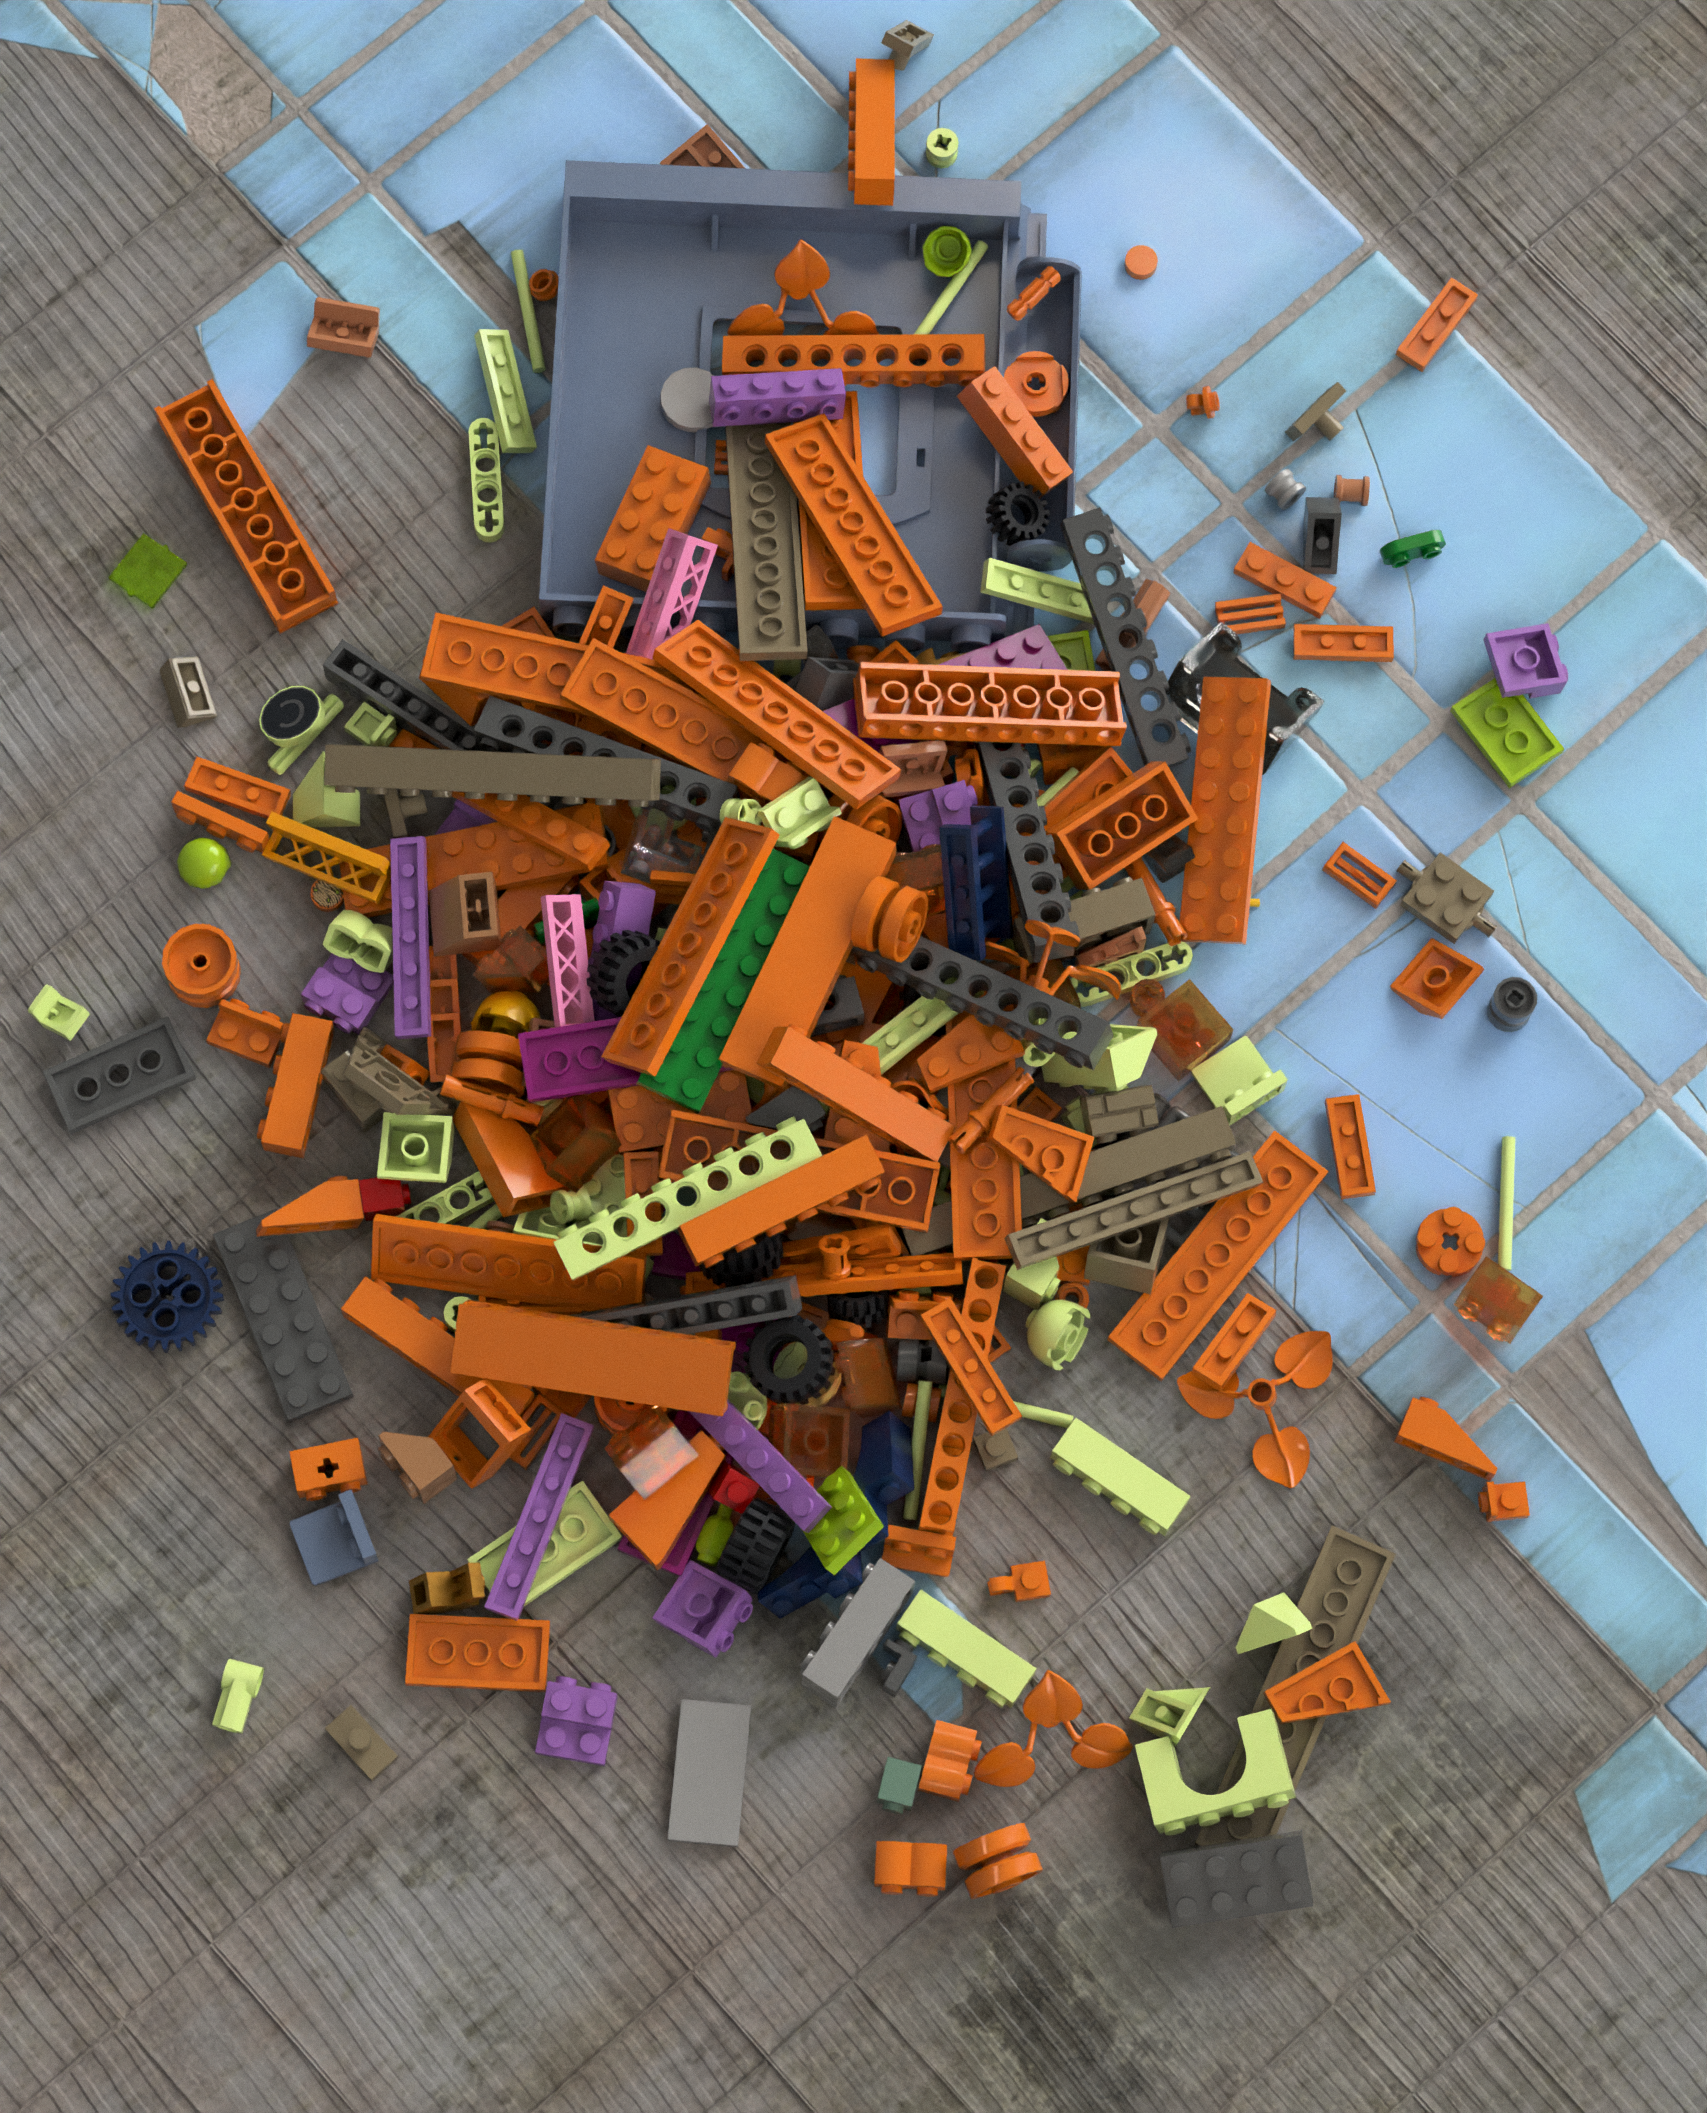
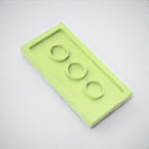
M583 1480L572 1487L568 1493L524 1606L622 1539L621 1534L610 1521V1518ZM516 1526L467 1559L468 1563L480 1562L481 1573L485 1579V1587L489 1593Z

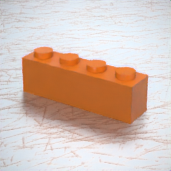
M995 366L973 380L957 395V398L1020 482H1024V487L1028 484L1033 485V493L1037 490L1042 493L1039 499L1060 485L1073 473L1072 469Z
M579 875L507 889L498 899L502 949L462 953V955L490 978L497 971L499 973L503 972L513 959L511 955L517 948L526 947L535 935L533 924L543 920L541 897L545 895H573L579 887L577 883Z
M292 1013L290 1023H284L281 1042L285 1043L282 1055H276L273 1067V1074L277 1075L275 1086H269L266 1094L265 1106L269 1107L267 1119L260 1120L257 1132V1139H261L264 1151L304 1159L323 1081L321 1070L327 1065L335 1032L332 1021Z

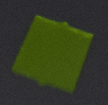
M143 533L108 578L127 591L129 597L134 596L153 609L186 568L187 562L169 551L167 545L162 546Z

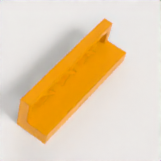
M271 811L266 824L273 830V833L262 853L264 858L374 903H379L391 879V862L386 857ZM282 837L292 840L295 851L283 856L275 853ZM315 850L319 851L323 862L313 867L306 866L303 855ZM327 855H329V856H331V857H334V858L328 860ZM342 862L348 863L352 874L340 879L335 878L331 867ZM371 873L380 876L373 892L363 889L359 878Z

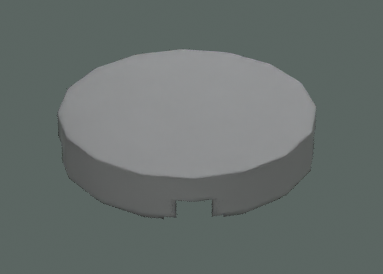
M695 367L683 368L669 376L664 382L660 394V405L669 423L677 429L686 432H697V430L713 427L709 405L711 376H714L713 374Z

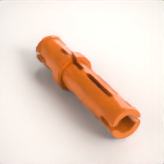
M1141 856L1124 869L1132 880L1143 879L1156 914L1153 923L1158 924L1167 939V943L1170 946L1180 944L1181 940L1178 936L1185 940L1188 933L1176 917V908L1173 903L1166 900Z
M1018 1067L976 1111L971 1110L967 1115L968 1119L948 1137V1141L954 1148L957 1145L959 1146L958 1152L964 1154L982 1133L987 1134L990 1131L997 1105L1009 1107L1034 1083V1079L1028 1072L1025 1075L1023 1074L1025 1069Z
M447 1074L440 1091L441 1096L500 1114L501 1118L506 1120L509 1117L534 1125L535 1127H538L544 1110V1106L516 1098V1094L510 1092L508 1095Z

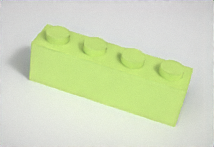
M1077 1418L1073 1420L1052 1450L1050 1458L1055 1461L1053 1465L1059 1471L1068 1476L1072 1473L1083 1480L1082 1485L1088 1491L1095 1495L1102 1493L1112 1500L1110 1504L1117 1511L1124 1515H1128L1130 1512L1141 1520L1139 1522L1140 1526L1153 1535L1159 1532L1165 1536L1190 1499V1495Z
M921 1589L896 1625V1630L901 1632L898 1637L913 1648L920 1645L929 1652L927 1657L942 1668L949 1665L958 1672L956 1677L972 1688L978 1685L987 1691L985 1697L1001 1708L1005 1704L1012 1708L1035 1675L1037 1668Z

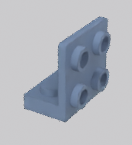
M352 1490L338 1494L340 1502L291 1520L289 1523L310 1580L314 1586L379 1561Z

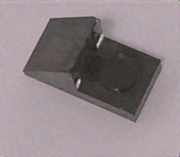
M1173 835L1142 857L1158 880L1165 883L1183 872L1185 864L1195 858L1191 846L1176 835Z

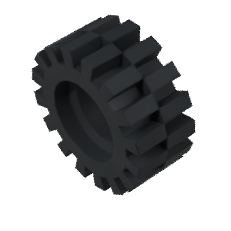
M1014 482L989 498L987 503L990 506L986 507L985 513L991 514V516L986 518L987 524L993 523L994 527L990 531L992 534L996 532L1000 534L997 538L1000 542L1007 539L1006 545L1011 546L1020 541L1033 540L1045 532L1044 528L1049 524V520L1045 518L1050 516V511L1044 510L1043 507L1048 505L1046 499L1040 501L1039 497L1042 493L1039 490L1034 493L1032 492L1033 485L1028 484L1024 487V482L1016 484ZM1011 503L1017 505L1023 512L1025 518L1024 525H1021L1014 519L1011 513Z
M889 1290L827 1294L829 1318L857 1325L865 1324L866 1328L872 1327L871 1322L879 1324L882 1322L881 1318L886 1319L888 1316Z

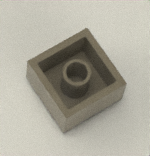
M1169 1217L1091 1244L1087 1254L1084 1279L1151 1294L1166 1241Z

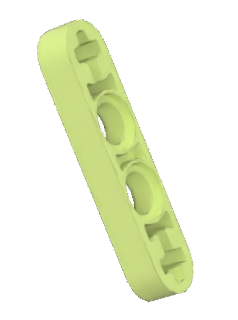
M479 418L471 423L468 432L474 527L476 535L480 540L491 543L499 540L504 534L499 436L496 424L492 420ZM480 429H487L488 448L481 449ZM482 458H490L494 461L495 466L488 472H482L478 470L476 464ZM485 488H491L497 493V496L492 502L487 503L478 498L479 492ZM485 512H492V522L495 526H493V531L486 532V528L483 527L486 525Z
M1181 941L1180 944L1170 946L1166 943L1097 968L1107 972L1116 971L1123 976L1124 982L1121 985V995L1182 974L1190 967L1193 954L1190 946L1185 942ZM1176 950L1179 955H1185L1182 964L1172 960L1165 963L1164 971L1161 970V961L1170 959L1172 951ZM1143 960L1150 961L1155 966V972L1150 976H1142L1138 973L1136 965ZM1072 978L1069 982L1068 998L1076 1006L1086 1007L1113 998L1109 992L1103 989V992L1099 993L1098 987L1091 988L1088 992V997H1083L1082 993H1075L1078 984L1082 983L1084 987L1093 985Z
M478 1171L396 1217L409 1219L414 1217V1219L420 1220V1215L424 1210L434 1209L440 1215L437 1223L452 1225L494 1202V1199L489 1189L485 1188L478 1192L481 1199L475 1201L474 1193L469 1186L474 1184L475 1190L484 1186V1180ZM463 1192L467 1194L470 1198L468 1206L463 1209L453 1208L450 1204V1199L455 1193Z

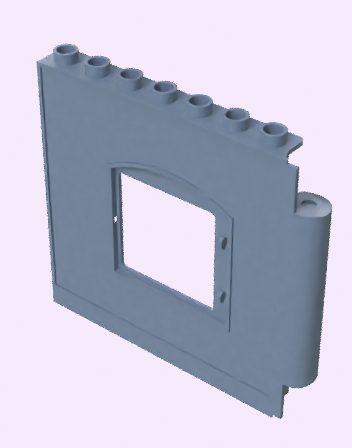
M566 160L539 592L540 613L545 623L553 624V631L557 634L568 637H581L604 585L634 598L620 632L622 636L631 639L646 592L600 575L595 563L596 555L647 445L706 466L708 429L686 432L677 429L666 420L660 405V394L664 382L672 373L683 368L697 367L711 372L713 325L716 322L733 321L742 311L757 304H768L774 312L777 310L781 297V287L775 280L774 272L779 262L793 250L800 239L817 250L829 266L830 278L822 288L815 289V293L830 321L834 323L835 318L844 312L859 311L871 317L876 324V328L897 329L904 335L915 333L953 277L936 276L926 268L922 250L923 244L931 231L941 226H954L966 233L970 240L971 249L978 240L985 242L988 245V249L930 334H984L986 345L985 372L995 366L1003 378L1007 367L1016 361L1018 356L1030 351L1048 353L1054 357L1053 360L1057 361L1060 365L1062 364L1068 373L1069 386L1067 396L1061 408L1055 413L1033 418L1072 469L1073 473L1060 485L1040 498V501L1046 499L1048 505L1043 508L1050 511V516L1045 518L1049 520L1048 526L1044 528L1045 532L1033 540L1020 541L1011 546L1006 545L1007 539L1000 542L997 539L1000 534L998 532L992 534L990 531L994 525L993 523L987 524L986 518L991 516V514L985 513L986 507L990 506L987 502L999 490L1015 482L1016 484L1020 481L957 398V395L965 387L959 384H945L941 387L912 384L909 387H900L896 490L892 495H875L942 604V614L882 637L865 609L805 611L806 635L819 636L818 642L821 645L834 649H847L858 644V637L884 638L886 647L897 640L908 652L923 649L925 640L951 641L953 651L965 653L1033 627L1034 607L980 592L984 561L988 558H993L1035 571H1054L1063 569L1072 561L1060 524L1062 520L1075 516L1082 271L1080 266L1072 261L1046 257L1047 214L1031 213V208L1021 203V181L895 175L893 206L854 204V191H848V173ZM1046 267H1053L1060 274V281L1053 288L1049 287V292L1031 310L1027 309V314L1020 321L1013 319L1007 312V306L1014 299L1018 300V295L1036 277L1040 278V273ZM809 294L806 298L800 300L793 299L790 295L787 296L783 314L778 317L783 320L784 324L826 326ZM951 358L944 363L953 366L959 363V360ZM921 359L914 360L912 364L921 366ZM1032 378V382L1027 384L1033 390H1039L1040 387L1045 386L1044 383H1039L1038 378ZM917 451H925L924 467L917 466ZM709 487L688 535L701 539L707 527L715 531L717 528H720L732 534L729 488ZM796 496V498H797V512H798V526H799V540H800L798 497ZM1011 503V513L1014 519L1021 525H1024L1025 518L1023 512L1017 505ZM697 545L692 556L694 565L700 562L704 551L702 547ZM714 555L691 624L699 620L725 639L726 631L738 632L734 574H732L728 582L722 579L721 570L727 560ZM690 578L683 582L681 588L683 597L689 594L692 587ZM679 610L672 614L670 620L672 629L679 625L681 619Z

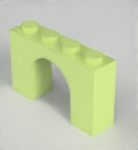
M1272 1709L1237 1718L1246 1752V1767L1238 1783L1221 1794H1200L1184 1784L1175 1747L1169 1736L1135 1745L1154 1826L1159 1833L1165 1832V1835L1180 1834L1190 1825L1198 1823L1200 1826L1214 1825L1220 1822V1818L1233 1814L1234 1817H1244L1254 1813L1255 1808L1268 1805V1808H1278L1287 1805L1289 1799L1296 1798L1276 1717Z

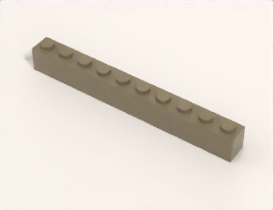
M327 744L325 745L324 785L335 786V792L355 793L356 787H368L367 794H388V788L400 789V795L420 796V790H432V797L452 798V792L457 791L465 792L464 798L485 799V793H497V800L517 801L519 794L530 795V802H550V796L563 797L562 803L583 804V798H595V805H616V799L628 800V806L649 807V801L660 799L661 759Z
M1220 1106L1091 1151L1075 1203H1070L1032 1172L1020 1176L1022 1230L1037 1225L1036 1219L1049 1215L1051 1219L1066 1215L1070 1213V1207L1082 1204L1083 1208L1098 1204L1102 1202L1101 1196L1113 1192L1115 1197L1130 1193L1135 1190L1133 1185L1146 1181L1147 1185H1153L1167 1179V1173L1179 1170L1180 1174L1193 1171L1199 1167L1198 1162L1211 1159L1212 1163L1229 1158L1231 1156L1230 1151L1235 1149L1236 1142L1223 1107ZM952 1200L932 1207L928 1233L900 1228L910 1256L939 1254L950 1249L953 1250Z

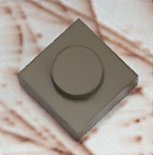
M1007 1428L993 1436L987 1432L973 1438L985 1472L1018 1460V1455Z

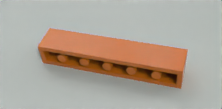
M856 58V70L849 71L848 130L854 131H849L848 150L854 151H848V191H854V204L893 206L895 181V60Z
M789 1024V1026L774 1027L756 1064L912 1157L938 1162L948 1142V1137L952 1134L955 1127L945 1121L946 1115L931 1107L925 1109L917 1104L919 1099L905 1091H900L899 1093L890 1088L891 1082L876 1074L872 1076L862 1071L864 1066L851 1058L846 1057L842 1059L834 1054L836 1049L822 1041H817L816 1043L807 1038L808 1032L794 1024Z
M866 1134L679 1225L677 1230L695 1267L704 1263L705 1267L709 1268L725 1259L723 1253L733 1248L739 1253L756 1244L754 1238L764 1233L767 1234L768 1238L787 1229L785 1223L794 1218H798L799 1222H803L817 1215L816 1208L827 1202L830 1207H834L849 1199L847 1193L858 1187L861 1192L880 1184L878 1177L882 1176L885 1170Z
M365 1276L341 1308L344 1318L458 1397L465 1389L485 1379L450 1373L454 1337L447 1333L449 1328L433 1316L428 1320L418 1313L421 1310L420 1307L410 1299L404 1297L401 1301L392 1295L393 1289L379 1278L372 1281ZM488 1379L520 1417L535 1399L534 1392L531 1391L533 1386Z

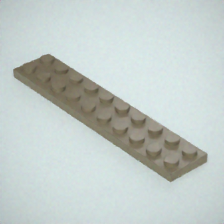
M791 422L725 426L740 661L807 659L797 498L765 444V434L790 426Z
M1333 1525L1331 1526L1297 1604V1608L1308 1619L1312 1629L1282 1640L1251 1714L1272 1709L1263 1694L1264 1691L1350 1643L1356 1641L1358 1644L1396 1553ZM1327 1716L1280 1724L1276 1717L1294 1791ZM1242 1736L1238 1741L1216 1794H1221L1231 1789L1238 1783L1244 1773L1246 1752ZM1291 1799L1288 1800L1289 1803L1282 1807L1268 1808V1805L1255 1808L1254 1813L1248 1816L1234 1817L1232 1814L1221 1817L1220 1822L1214 1825L1202 1826L1194 1845L1204 1846L1275 1835L1279 1830Z

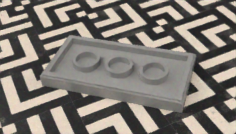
M681 1699L668 1841L738 1847L751 1705Z

